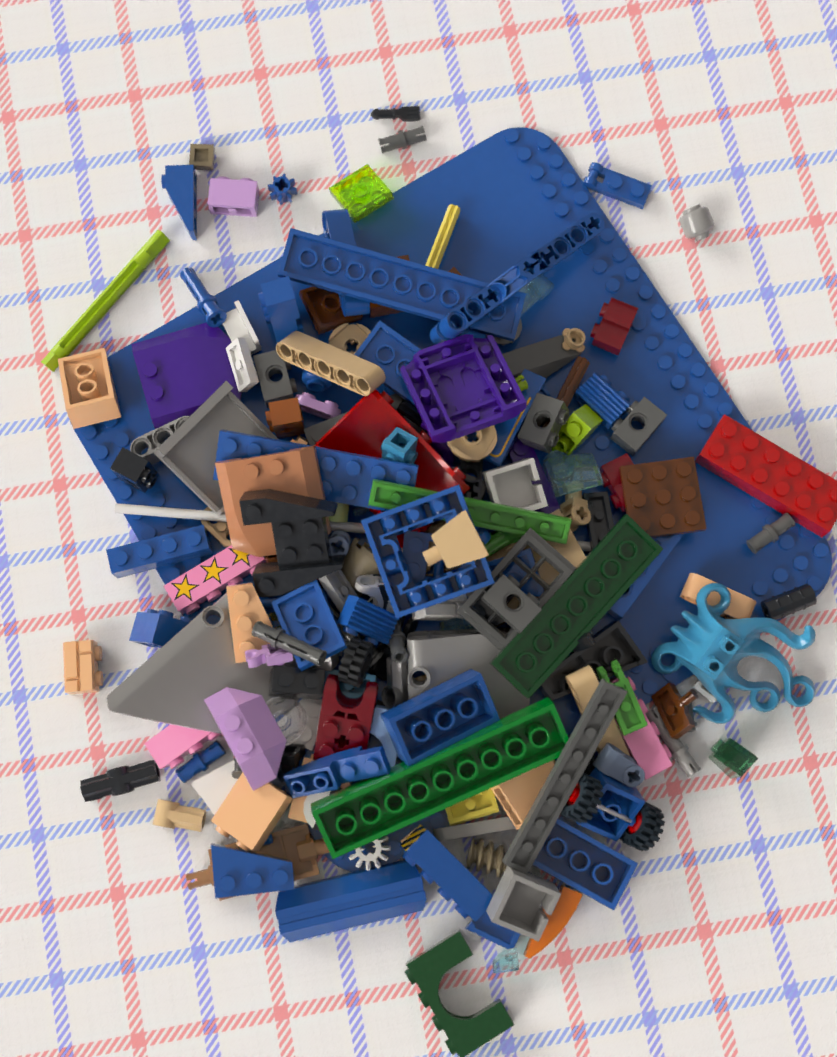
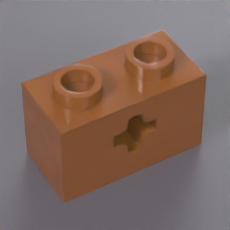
M298 397L268 403L270 411H265L267 424L270 431L275 432L278 439L305 434L303 430L305 429Z

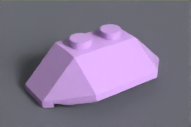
M226 687L204 699L252 790L255 791L276 779L287 741L262 695Z

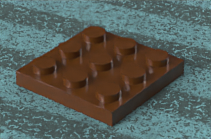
M694 457L620 466L619 472L626 514L651 538L701 532L707 529Z

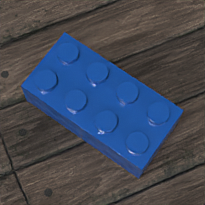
M472 669L380 714L399 759L407 766H411L500 720L482 674Z
M557 819L533 865L604 906L615 910L638 863Z

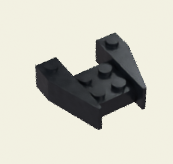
M272 489L244 492L239 500L243 525L271 523L278 562L258 563L252 574L259 598L283 595L343 568L346 555H331L325 518L335 515L338 507L337 502Z

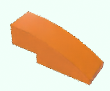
M560 886L561 896L552 915L547 914L544 908L541 907L549 921L539 941L529 938L523 954L525 957L532 958L557 937L572 917L583 894L565 886Z

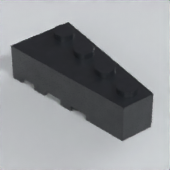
M612 621L592 636L596 641L594 646L580 652L573 653L571 651L539 687V690L545 698L548 697L553 701L571 693L565 676L587 665H590L598 682H600L596 668L603 666L609 678L615 675L611 668V662L614 660L619 662L623 672L645 664L648 661L619 621Z

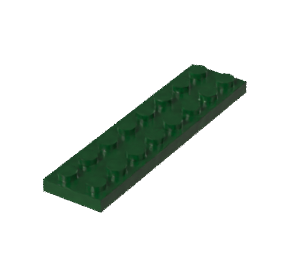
M628 514L624 515L541 607L542 610L521 633L515 635L490 664L526 699H529L579 644L577 640L584 633H589L660 554L663 548Z

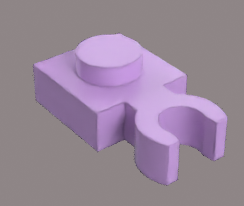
M270 644L262 645L260 650L250 649L245 651V658L249 668H255L264 663L267 666H281L286 662L293 661L292 653L281 648L275 649Z

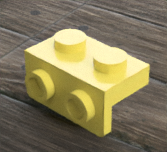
M491 788L445 809L450 826L500 812L495 794Z

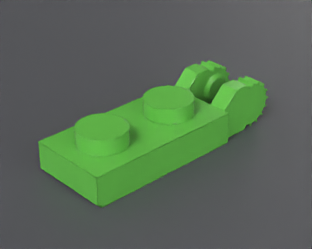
M614 660L611 662V668L618 681L613 684L627 691L624 700L615 714V719L621 733L625 736L648 725L628 678L625 677L619 662ZM603 666L596 668L600 681L603 678L610 682Z

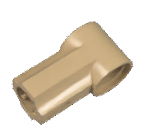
M158 799L152 825L173 829L178 827L202 832L206 819V810Z

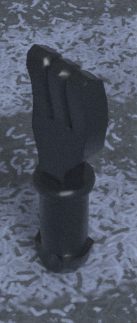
M419 106L402 107L400 109H374L371 112V117L376 120H395L400 118L402 121L414 122L421 119Z

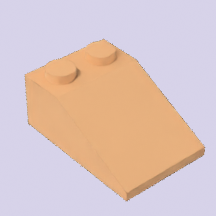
M105 348L58 359L65 408L73 429L121 418L118 398Z

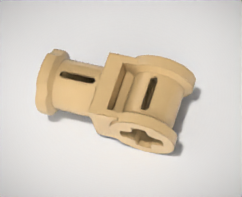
M578 480L566 481L562 484V489L565 492V502L560 505V511L563 517L572 519L570 527L572 532L579 525H585L591 520L588 501L582 499L584 485L583 482Z

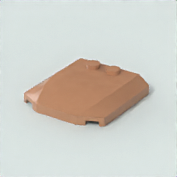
M315 445L290 449L285 452L243 459L236 458L215 463L232 549L257 557L277 554L271 523L243 525L239 500L244 492L272 489L326 500ZM327 516L325 518L329 535L332 532L329 516Z

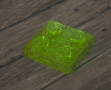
M368 164L329 188L330 194L343 209L348 210L349 216L354 223L394 199L393 193Z

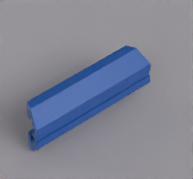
M406 860L381 865L379 868L372 867L370 870L363 869L296 885L293 890L279 891L275 913L279 923L280 934L289 942L423 911L426 903V894L423 888L422 877L415 866L412 867Z

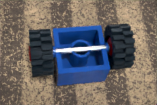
M596 767L590 775L582 774L561 812L562 816L576 821L582 827L616 842L620 839L624 844L640 851H647L649 847L653 848L655 846L654 841L658 842L660 839L658 834L663 833L661 826L665 825V821L661 820L664 818V814L661 813L662 810L647 803L636 787H629L617 779L605 775Z

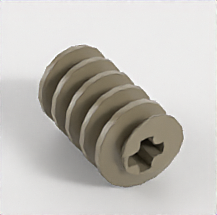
M473 836L466 858V867L469 869L473 863H476V871L479 872L483 866H486L487 875L493 869H496V878H499L507 867L502 861L506 854L504 853V846L500 844L494 850V842L490 841L484 847L483 838H480L474 844Z

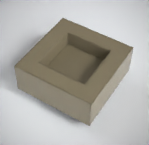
M191 144L189 165H194L195 170H214V145Z

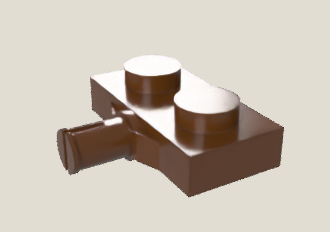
M667 683L652 695L651 698L671 738L678 740L696 726L689 713L688 705L697 699L698 695H696L697 692L691 689L684 696H681L675 684Z

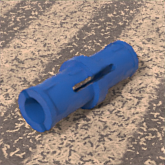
M216 740L202 752H196L191 760L175 771L180 780L186 783L202 770L206 771L209 769L208 766L225 755L226 751L220 742Z

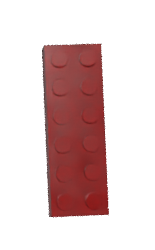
M724 414L695 462L781 514L788 513L796 523L816 535L824 537L828 534L837 521V480Z

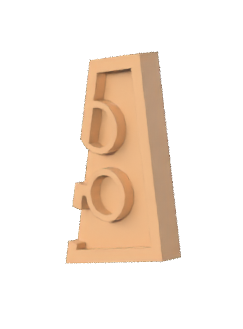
M252 583L226 586L235 663L246 662L245 651L250 649L260 650L262 645L270 644L252 636V629L257 621L273 627Z

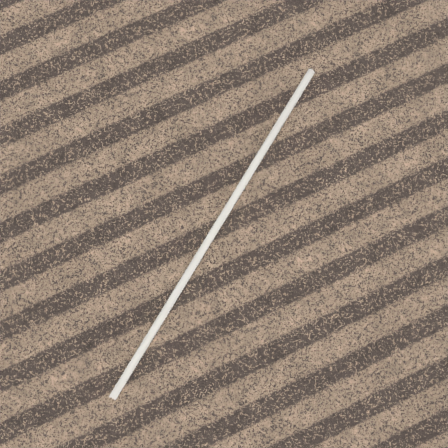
M119 503L115 504L114 509L115 513L227 522L225 512L217 515L213 511ZM330 521L332 531L343 530L346 532L365 533L362 523ZM577 541L582 551H592L590 542Z

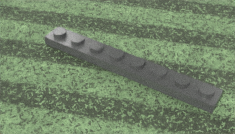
M603 678L601 679L502 860L504 865L528 874L627 694L624 688Z

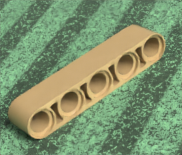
M293 331L276 345V351L284 361L363 396L371 394L386 379L384 371L378 365L299 331Z
M590 665L565 676L581 716L599 685L598 679ZM613 718L596 748L598 755L604 746L610 743L630 756Z

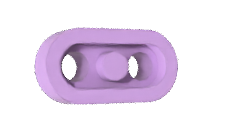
M302 392V395H296L301 410L326 420L341 415L338 404L332 401L325 400V402L315 400V396L306 392Z

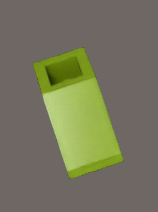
M587 404L583 405L571 414L565 425H562L559 432V441L555 447H552V451L565 461L590 437L603 420Z

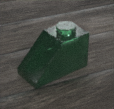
M731 738L724 741L719 739L710 748L713 753L708 757L730 779L742 777L758 759L753 753Z

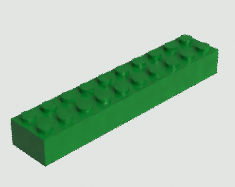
M547 697L500 718L499 721L411 766H407L402 762L391 767L389 774L364 779L311 803V813L330 855L334 859L559 758L569 738L554 703Z

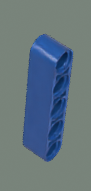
M348 210L323 211L322 225L325 238L356 246ZM338 294L345 317L369 314L370 302Z

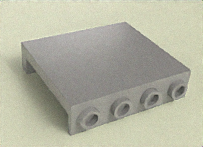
M227 381L154 452L217 515L225 512L219 481L213 480L220 430L278 439L231 392L233 387Z

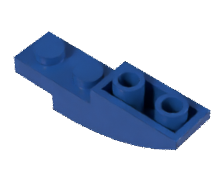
M362 746L309 762L285 773L283 777L293 799L336 790L343 783L389 774L391 766L383 746L363 750Z

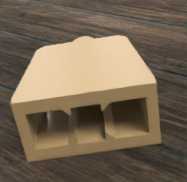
M466 510L433 533L431 537L435 546L422 552L429 566L443 560L448 569L489 555Z

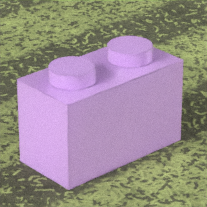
M224 176L210 178L207 203L210 213L257 217L260 193L258 183L250 178H242L240 180H233Z

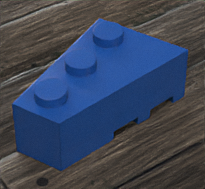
M211 843L215 899L295 889L291 860Z

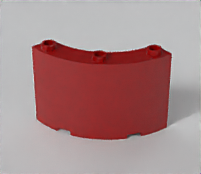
M375 389L368 396H364L315 444L317 447L382 458V450L380 449L382 442L396 427H399L418 438L416 448L418 457L414 464L419 465L415 487L440 492L460 485L463 494L470 489L464 482L466 475L457 466L453 469L430 445L432 442L431 438L423 430L419 433L391 405L394 400L385 391L380 394ZM366 508L369 509L374 515L385 512L381 510ZM433 523L412 531L425 532ZM404 533L397 536L402 549Z

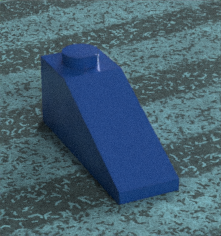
M165 165V174L161 175L162 188L166 189L191 239L197 240V174L194 165Z

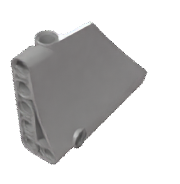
M226 593L212 606L206 607L108 695L107 703L109 710L115 713L222 734L204 699L226 687L262 695L273 716L280 712L286 714L295 706L300 698L269 696L270 671L273 665L267 666L264 663L258 667L249 668L248 662L235 663ZM211 615H216L220 618V621L217 624H209L206 619ZM294 657L293 661L286 662L284 665H281L288 667H298Z
M512 628L497 629L506 635ZM476 629L415 631L408 633L409 699L472 669L482 674L499 718L529 706L530 698L526 699L490 664L500 650ZM423 671L427 678L424 681H418L414 678L413 673Z

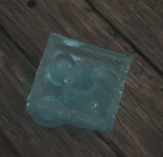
M555 450L551 451L543 459L544 472L555 497L603 485L598 464L592 453L567 455L564 452Z

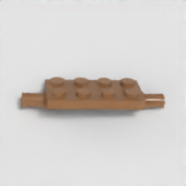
M308 823L271 833L273 838L272 844L262 846L259 851H249L291 860L294 881L320 874L317 862L318 855L330 853L323 838L314 840L311 837ZM236 842L224 845L226 847L243 850L236 844ZM211 849L208 850L210 857L208 869L186 874L187 881L198 879L195 882L187 883L189 890L209 884L214 886ZM232 897L219 898V901Z

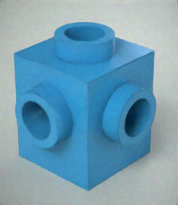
M396 427L382 442L380 448L382 450V458L414 464L418 457L416 452L418 438Z

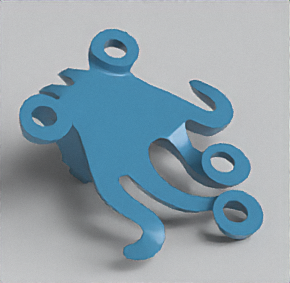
M710 583L700 589L696 597L698 615L696 616L684 610L682 616L688 622L689 627L672 626L671 631L679 640L659 645L651 657L654 669L661 674H671L684 665L698 678L707 691L721 704L722 710L721 712L714 713L705 707L695 706L692 711L716 724H724L731 721L736 712L735 703L726 693L727 688L732 687L751 691L750 703L753 708L761 712L774 710L780 701V691L773 683L767 681L750 682L738 674L737 666L744 657L757 656L765 658L778 668L784 682V698L790 705L804 707L810 704L815 697V686L812 680L806 676L793 677L791 667L784 656L772 645L760 639V634L766 632L776 636L791 648L797 650L806 649L815 641L816 634L813 627L810 625L805 626L804 633L799 636L779 621L771 618L723 619L720 615L729 607L731 594L727 587L719 583ZM713 591L718 592L721 597L720 602L715 606L708 605L707 597ZM674 654L675 662L670 666H665L661 663L662 656ZM796 684H803L806 687V692L802 697L792 695L793 686ZM761 690H768L771 694L770 699L765 703L757 701V693Z

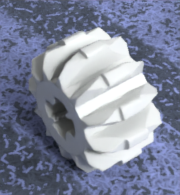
M388 836L373 841L375 843L373 847H376L375 853L370 852L366 855L362 851L365 848L361 846L354 849L356 853L350 855L349 859L353 860L359 857L360 859L356 863L358 868L361 867L363 861H366V870L371 869V861L374 862L377 868L381 867L377 858L380 857L384 861L388 860V857L382 854L381 851L391 850V846H382L381 844L389 839Z

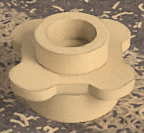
M578 328L564 329L562 332L564 336L563 349L566 351L570 349L576 350L578 353L583 352L585 349L583 344L586 339L584 332Z

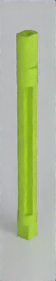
M157 230L45 356L41 363L49 370L54 372L59 367L58 359L69 356L170 242L162 231Z

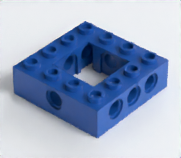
M460 485L361 520L396 619L495 583L486 557L461 564L462 567L416 584L413 583L397 538L398 535L445 519L447 524L465 510L473 523Z

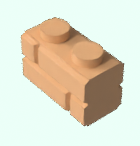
M94 640L64 642L65 693L83 694L99 692V686L103 685V673L98 668V661H102L101 646H98V643Z

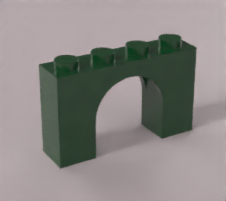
M460 930L406 962L408 969L404 972L412 985L417 983L421 993L418 996L424 1007H431L435 1014L431 1019L438 1031L444 1030L448 1039L445 1043L451 1054L457 1053L459 1057H465L514 1026V1023L500 998L479 1012L469 1016L455 1015L443 1006L438 994L442 977L448 970L473 955Z

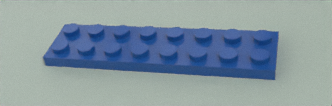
M222 429L219 432L215 463L236 458L243 459L285 452L290 449L311 445ZM315 446L325 499L327 501L388 511L390 509L368 505L373 479L412 487L416 486L419 465ZM216 467L214 468L213 480H218Z

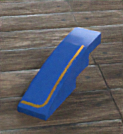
M525 368L521 375L524 377L522 381L526 380L528 384V389L522 391L527 402V408L515 418L495 425L497 443L490 455L484 458V460L499 467L518 438L517 436L536 394L541 392L546 383V378Z

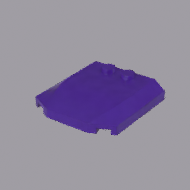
M203 323L131 344L155 429L180 417L191 416L225 381L233 387L231 392L241 401L243 392L238 391L226 347L232 342L219 327H210L207 323Z
M464 334L419 350L406 367L403 365L400 368L401 376L432 442L446 443L515 418L527 408V402L493 335H487V338H474L471 334Z

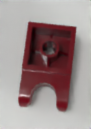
M328 674L324 687L313 760L362 746L363 750L368 749L379 687L378 683L367 682L366 689L360 697L349 698L340 690L339 676Z

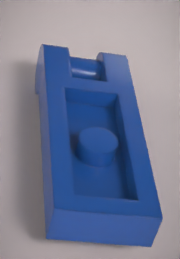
M592 162L588 169L590 173L583 181V185L587 189L643 209L652 185L604 168L599 163ZM597 178H603V183L598 182Z

